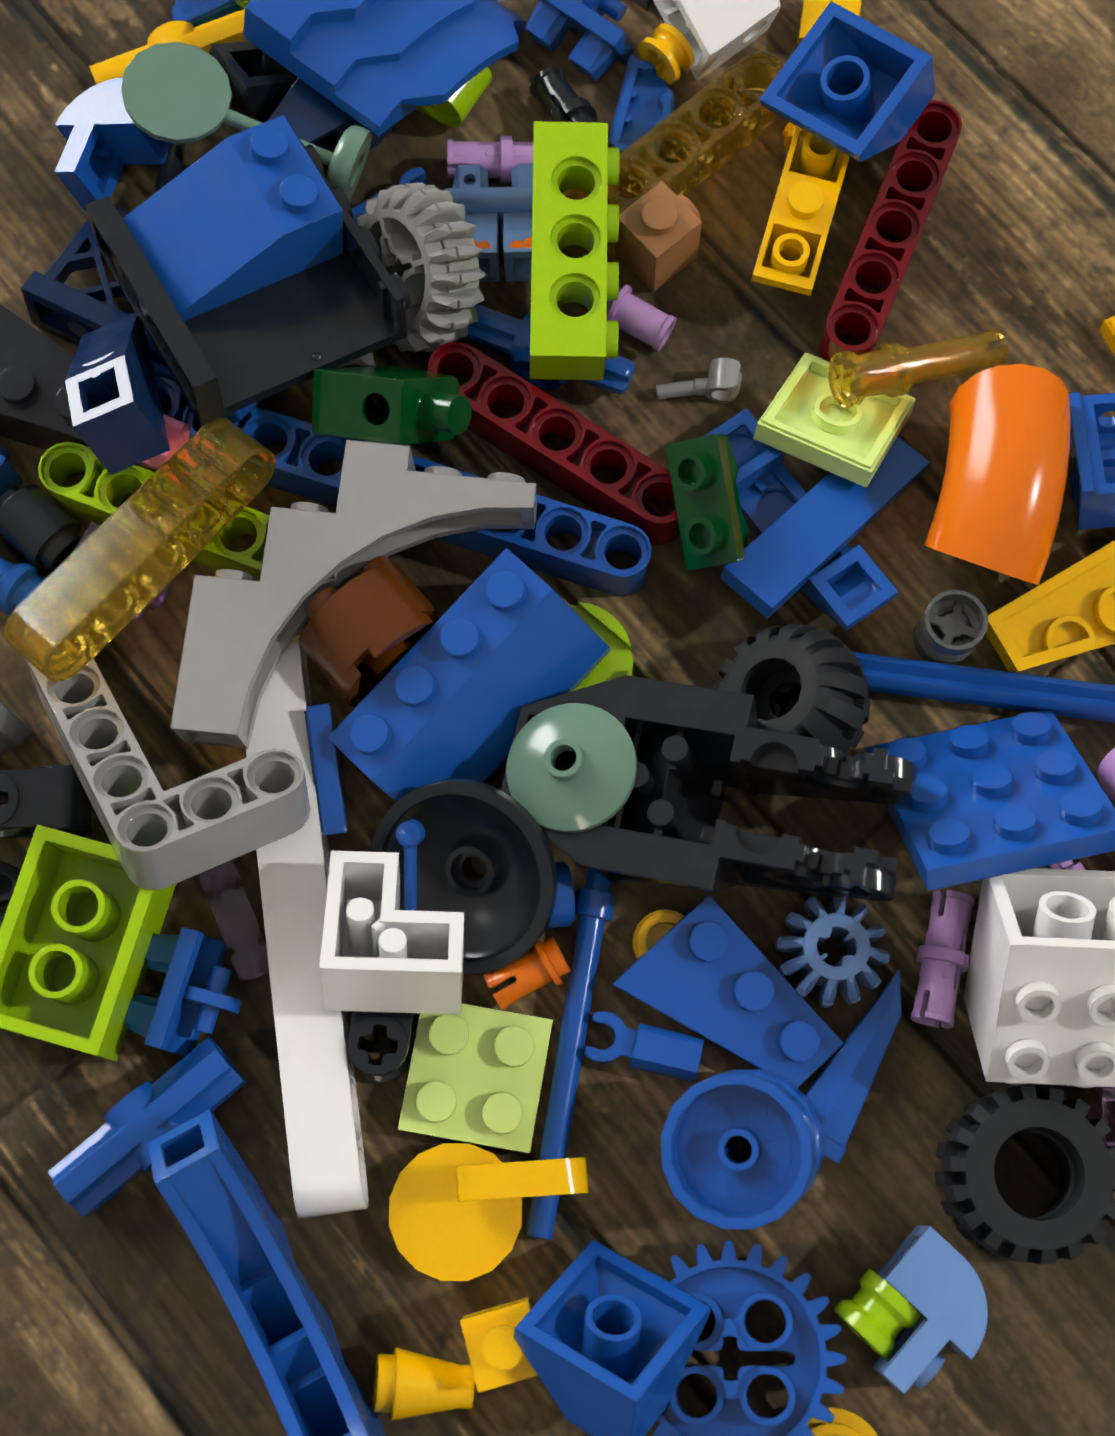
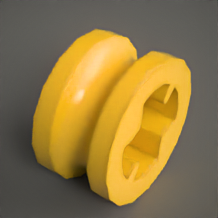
M661 23L654 29L652 37H646L638 45L640 59L653 64L656 67V74L667 85H672L680 78V71H687L695 64V55L688 40L679 30L667 23Z

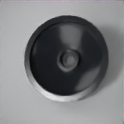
M469 779L434 781L420 786L399 799L380 821L371 843L370 852L399 853L400 910H404V847L399 844L396 838V830L403 822L413 819L419 821L425 829V838L417 845V911L464 912L463 974L492 972L513 963L536 944L547 928L554 911L557 896V872L553 853L545 834L533 816L518 801L502 790ZM472 856H476L484 862L486 868L485 875L479 874L473 869L471 864Z

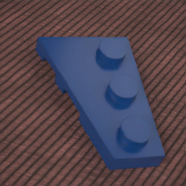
M710 895L703 898L610 984L625 994L659 1011L662 1015L681 1026L687 1027L722 1047L723 1050L751 1066L790 1080L797 1088L844 1044L810 1005L796 993L791 984Z

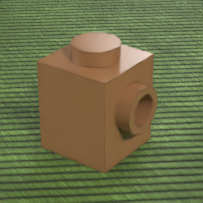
M661 181L619 214L618 243H615V253L653 293L697 258L702 227L701 217L697 208L686 196L682 194L676 196Z

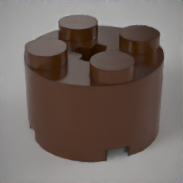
M384 555L378 556L368 562L356 578L339 590L334 586L327 587L309 601L305 612L311 620L302 634L301 648L350 707L356 708L357 699L359 698L362 701L442 615L399 566L394 565Z

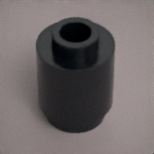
M32 484L23 488L15 486L7 490L0 497V536L34 567H37L39 570L46 569L52 575H59L70 569L81 558L88 544L87 539L81 534V525L38 485Z

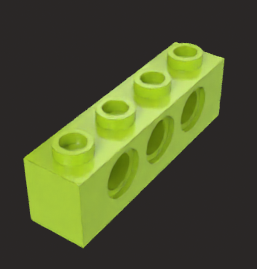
M534 121L530 379L604 380L606 359H617L619 325L617 320H607V300H618L619 262H607V242L618 243L619 204H607L608 186H618L620 149L619 147H608V123ZM569 189H580L589 196L584 199L573 200L567 198L562 193ZM570 245H578L585 248L589 253L580 258H571L563 254L561 250ZM576 302L587 307L589 312L580 317H571L565 315L559 308L564 304Z

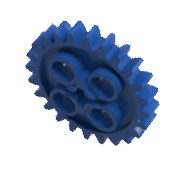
M731 1240L725 1241L722 1258L716 1261L713 1260L704 1244L697 1245V1266L692 1268L679 1256H672L671 1262L676 1278L671 1282L652 1272V1274L692 1297L705 1302L714 1312L716 1323L713 1333L705 1341L696 1343L693 1351H720L726 1348L727 1337H737L738 1348L743 1351H790L795 1356V1362L790 1366L747 1365L740 1367L738 1379L735 1380L728 1378L727 1369L722 1365H686L665 1410L657 1419L660 1424L654 1431L653 1436H815L807 1424L811 1417L832 1423L835 1416L820 1402L823 1393H843L844 1386L826 1375L827 1367L845 1363L846 1356L838 1352L826 1350L825 1341L836 1336L842 1330L841 1326L836 1324L820 1325L817 1316L825 1310L830 1301L827 1296L811 1301L806 1300L803 1294L812 1278L808 1273L798 1276L790 1283L784 1278L788 1267V1257L782 1254L768 1269L762 1266L763 1253L761 1245L754 1244L746 1261L738 1260L736 1248ZM766 1300L778 1304L786 1318L785 1331L779 1339L771 1343H763L756 1340L749 1332L747 1326V1316L752 1306ZM693 1373L705 1375L716 1387V1405L708 1415H693L681 1403V1385L685 1378ZM759 1375H775L787 1387L788 1404L781 1414L772 1417L764 1416L755 1411L749 1399L750 1385Z

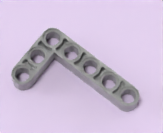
M50 619L37 623L24 634L22 648L36 693L128 878L134 885L149 890L169 887L289 836L301 829L307 822L310 805L302 761L294 753L287 750L270 749L262 751L163 791L79 630L72 623L65 620Z

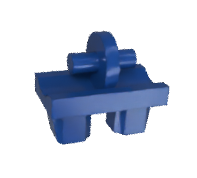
M538 0L539 3L535 7L525 28L534 41L552 52L556 50L570 28L580 34L582 38L568 57V60L578 71L594 82L606 72L615 59L626 65L630 55L635 51L631 45L625 42L627 36L625 31L603 17L606 14L617 22L623 18L627 6L618 0H582V2L579 0Z
M181 927L179 935L155 934L152 936L145 957L147 968L166 974L158 999L137 994L131 1000L124 1021L125 1027L145 1037V1045L186 1056L196 1047L201 1032L212 1035L220 1010L239 1014L243 1001L225 995L232 970L221 967L228 944L207 937L202 932Z

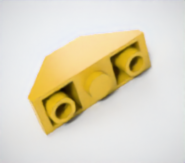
M798 126L794 130L751 281L811 296L850 156Z

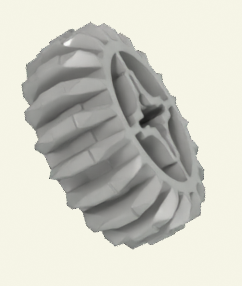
M422 182L394 185L389 187V189L380 190L377 198L367 200L366 214L357 217V225L360 231L367 228L374 236L381 253L382 264L388 273H398L406 285L411 300L409 308L405 309L407 337L392 344H396L400 351H411L413 353L422 351L432 352L440 345L456 342L460 338L467 337L468 325L478 321L475 305L485 300L483 293L479 289V280L486 276V273L479 268L478 256L483 249L476 247L473 240L476 225L464 222L465 206L464 204L453 203L450 191L439 190L435 185H425Z

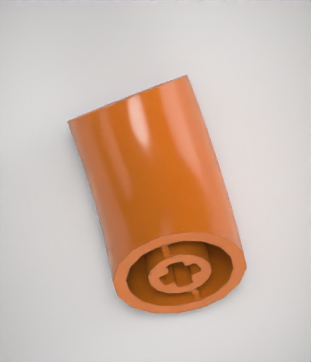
M1026 364L999 365L976 373L958 387L950 401L949 448L943 483L924 546L1035 585L1040 584L1059 523L1069 463L1070 398L1069 392L1061 378L1041 367Z

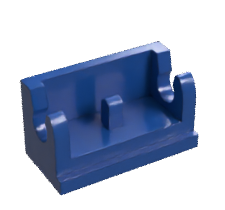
M1080 392L1069 393L1071 428L1068 468L1077 529L1115 527V416L1101 417L1105 412L1115 411V393L1080 396Z

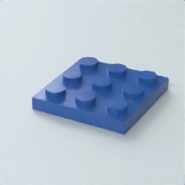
M1052 710L1025 712L1014 717L975 725H963L952 730L914 738H901L890 743L866 747V753H873L874 748L887 749L889 755L908 760L918 767L912 801L908 804L885 805L927 891L1115 851V808Z

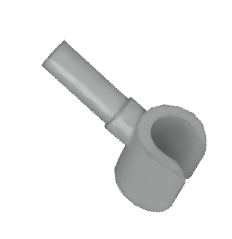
M732 358L713 359L710 363L708 378H695V380L656 385L657 398L662 400L691 395H706L708 399L717 403H731L736 399L740 391L742 380L741 364Z

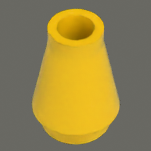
M397 1347L394 1349V1354H377L373 1387V1413H389L390 1421L453 1409H472L475 1379L471 1365H459Z

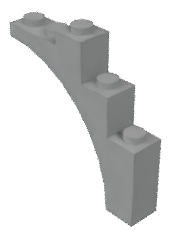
M346 440L336 513H329L326 507L311 502H294L290 505V508L271 507L260 581H254V576L249 573L232 569L217 570L215 577L194 576L170 728L183 742L248 749L260 700L282 654L310 618L306 614L305 608L317 593L331 586L339 590L348 581L358 576L361 569L368 562L378 556L384 555L388 557L437 537L481 529H535L537 514L536 483H528L523 477L506 472L491 473L487 478L462 476V473L458 470L445 466H430L425 468L424 472L415 471L416 468L410 446L366 440Z

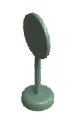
M180 42L155 44L138 53L125 68L121 83V94L125 111L137 128L156 140L174 144L197 142L216 132L222 123L241 131L262 124V122L229 109L232 92L227 73L216 58L197 46ZM358 125L348 127L342 134L334 153L300 139L304 146L313 145L319 154L322 164L328 167L325 178L332 188L340 186L346 194L348 201H350L367 159L372 132Z

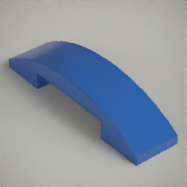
M746 408L705 436L711 434H722L724 437L729 436L731 452L736 459L738 468L736 481L742 515L748 526L758 537L800 500L806 492L782 464L784 452L753 439L758 421ZM848 544L800 588L809 599L845 631L898 595V590L860 544L853 549Z

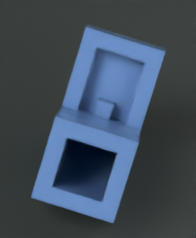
M917 1225L877 1272L922 1316L914 1328H904L894 1339L895 1350L887 1360L880 1356L872 1365V1368L885 1381L903 1394L911 1385L919 1390L932 1380L945 1361V1357L939 1352L946 1344L957 1354L972 1360L982 1344L988 1319L985 1291L980 1278L971 1264L931 1226Z

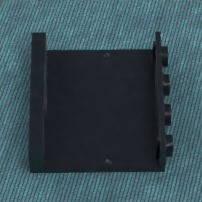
M311 144L303 145L343 210V254L186 321H183L110 197L106 196L85 205L98 250L202 426L313 378L314 369L339 367L407 337L405 309L409 308L411 300L406 285L398 273H388L382 264L381 253L374 236L367 228L360 231L353 220L352 209L346 194L340 186L331 187L325 178V171L319 154Z

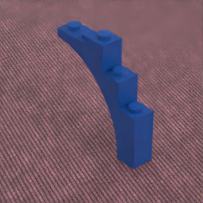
M211 1110L203 1112L147 1143L155 1185L185 1230L234 1318L264 1380L287 1436H386L379 1415L373 1413V1406L345 1365L331 1318L295 1264L284 1223Z

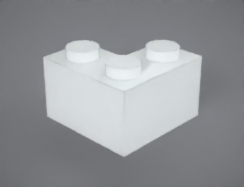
M331 851L319 967L324 1011L461 1014L464 912L400 910L399 853Z

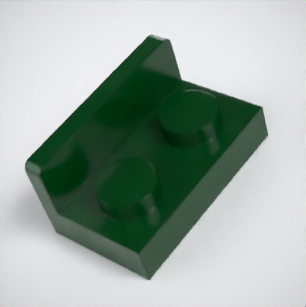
M711 434L665 445L686 570L690 571L743 561L745 558L744 549L747 547L748 526L741 511L736 481L738 468L736 459L731 452L729 436L724 437L722 434Z

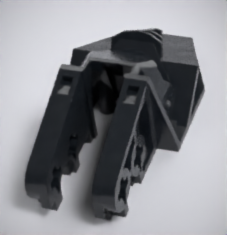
M626 675L521 707L513 741L523 726L537 714L551 707L567 703L589 704L607 711L624 726L630 735L637 755V775L633 790L623 807L605 823L583 832L560 833L541 827L550 842L582 867L593 869L608 881L615 883L674 884L711 892L742 885L871 901H891L894 899L900 868L897 858L881 856L877 850L855 847L854 853L825 851L805 844L798 836L783 834L782 838L739 831L736 825H730L726 820L719 819L726 786L744 789L748 795L757 796L760 793L882 804H908L913 799L918 767L908 760L889 755L887 749L874 748L873 753L849 756L838 749L822 745L821 740L818 738L757 729L758 716L754 695ZM573 751L561 753L555 762L556 769L560 771L570 769L576 762V753ZM505 771L501 790L511 796Z

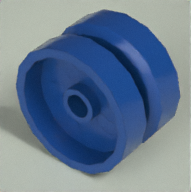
M733 1069L690 1086L671 1107L661 1134L662 1169L674 1196L696 1218L722 1229H756L782 1218L814 1185L824 1158L823 1127L811 1101L790 1080L763 1069ZM733 1136H742L749 1141L752 1148L749 1158L742 1160L737 1155L740 1143Z

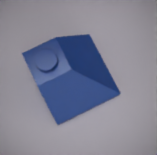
M831 1L760 97V104L857 161L862 162L901 142L934 97L936 92L933 57Z
M592 1240L514 1328V1339L567 1421L591 1436H645L665 1410L707 1322L711 1307Z

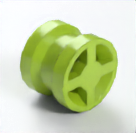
M869 1268L860 1278V1290L851 1300H841L833 1309V1312L860 1339L885 1360L895 1350L894 1339L902 1329L914 1328L922 1318L921 1314L896 1289Z

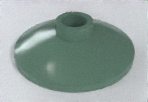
M583 703L557 705L542 711L529 720L514 739L506 764L507 784L511 796L533 816L539 826L560 833L587 831L600 826L612 818L629 798L637 775V755L627 730L607 711ZM565 751L575 752L576 762L570 769L565 771L556 769L555 762L561 753Z

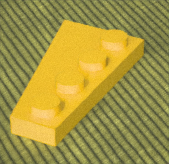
M1115 540L988 615V628L985 634L1008 672H1022L1115 644Z

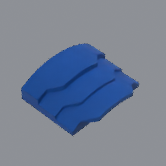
M250 0L245 7L243 37L379 136L417 109V105L444 104L454 93L482 70L506 55L517 51L519 44L518 35L525 31L527 21L497 0Z

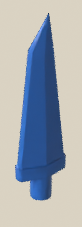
M900 968L805 1093V1096L811 1101L823 1127L824 1156L839 1164L847 1150L845 1148L902 1016Z

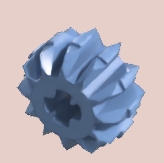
M833 896L828 905L827 914L822 903L816 897H811L804 903L808 919L800 914L790 912L784 920L787 928L796 936L779 937L776 940L775 948L783 953L795 954L796 958L782 964L779 967V972L783 977H788L801 971L805 978L797 985L795 990L802 998L812 991L815 984L820 986L819 1003L821 1007L829 1008L833 1005L837 988L848 1005L855 1004L861 999L857 982L872 990L881 983V978L869 965L878 966L889 962L890 953L884 949L870 947V943L877 941L886 934L885 927L880 924L874 925L867 930L864 929L860 923L868 916L870 909L863 903L848 916L845 915V897ZM830 936L840 940L836 948L839 949L844 946L847 952V956L841 958L834 966L824 962V959L828 956L827 953L820 956L817 951V946H821Z

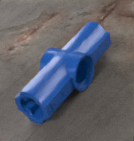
M208 1037L157 1081H148L138 1086L117 1102L103 1118L106 1123L48 1171L53 1180L54 1187L64 1200L82 1217H89L93 1212L98 1211L99 1207L117 1195L125 1185L142 1171L147 1173L152 1170L147 1143L209 1109L213 1112L245 1085L247 1081L228 1055L213 1039Z

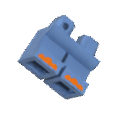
M533 163L518 164L511 168L512 187H489L488 168L480 164L459 165L456 167L453 187L445 188V190L450 191L453 203L464 204L466 210L464 222L476 225L473 240L476 247L483 249L478 256L479 268L486 273V276L481 278L479 282H499L500 234H503L505 281H531Z

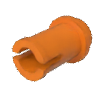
M552 936L543 942L539 939L534 947L530 948L513 963L501 969L483 973L489 989H493L513 977L516 978L513 984L492 994L499 1007L505 1010L510 1004L554 981L556 986L563 983L561 976L569 973L571 969Z

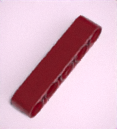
M931 100L901 142L898 143L828 314L819 344L818 356L857 374L863 372L871 361L961 134L962 121L960 114L948 103ZM923 138H931L938 143L928 142ZM901 186H911L919 192H909ZM880 235H892L900 242H888L881 238ZM858 285H873L881 293H867ZM842 334L852 335L861 344L855 346L847 345L841 342L837 336Z
M448 342L440 345L432 352L428 360L429 372L447 375L464 374L471 378L467 383L459 386L458 394L465 396L471 405L472 414L467 429L600 514L633 524L642 529L652 545H664L674 541L680 535L668 469L471 345L463 342ZM503 405H513L521 410L520 413L511 418H500L492 413L496 408ZM561 436L568 439L572 444L564 450L553 451L546 448L542 443L548 438ZM603 468H612L622 474L623 478L618 482L605 484L594 478L593 474ZM662 500L669 503L675 511L665 517H657L646 511L644 506L648 502Z

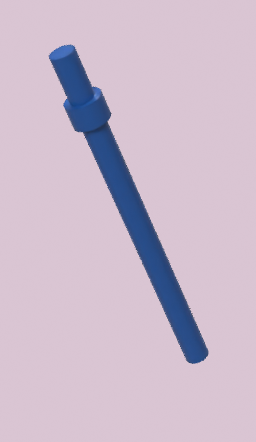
M589 868L587 870L585 887L577 890L575 916L579 917L538 1160L566 1158L605 922H612L616 895L610 893L612 882ZM560 1195L532 1197L526 1235L544 1239L553 1238Z

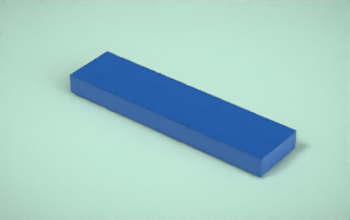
M897 436L867 488L830 472L744 549L745 558L743 561L727 564L723 569L720 579L768 619L804 586L810 577L819 572L925 473L930 462Z

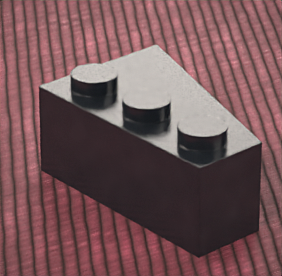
M0 304V436L43 450H47L57 443L67 441L89 447L73 428L65 379L74 356Z

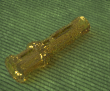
M994 328L985 330L982 333L909 348L893 341L880 344L875 352L856 355L851 351L839 352L831 358L829 364V385L834 399L845 408L860 405L865 397L883 394L888 398L903 396L916 383L1004 365L1008 357V345L989 349V344L1006 339L1000 330Z

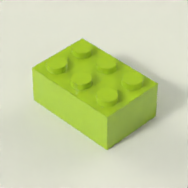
M37 824L0 927V1028L117 1062L128 1030L125 1027L124 1021L131 1000L137 994H140L148 970L145 957L152 936L160 934L176 884L158 890L138 887L128 878L112 845Z

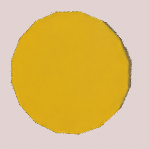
M443 1143L419 1153L400 1172L389 1197V1228L398 1251L417 1271L440 1281H469L492 1271L512 1251L522 1227V1197L458 1202L456 1166L503 1163L495 1154L470 1143Z

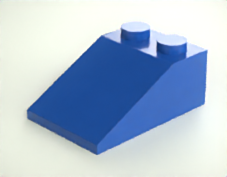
M284 115L227 137L122 218L183 321L343 254V210Z

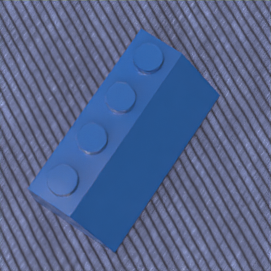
M506 548L327 738L395 802L420 786L443 779H469L486 784L507 762L521 707L572 692L611 649L546 582Z

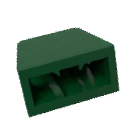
M400 366L314 369L312 433L399 445L452 440L456 434H461L468 428L472 410L469 400L465 396L458 395L459 382L456 376ZM374 393L385 397V412L366 410L365 404L368 397Z

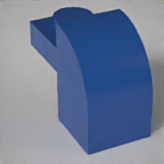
M123 77L101 82L84 91L66 107L55 124L67 140V144L54 173L85 212H87L86 204L109 196L111 199L124 165L164 164L172 143L152 138L133 123L126 113L121 94Z

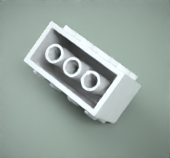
M1033 868L983 879L963 999L986 1082H1004L1011 1085L1027 1083L1073 1085L1080 1088H1092L1095 1086L1115 1087V871Z

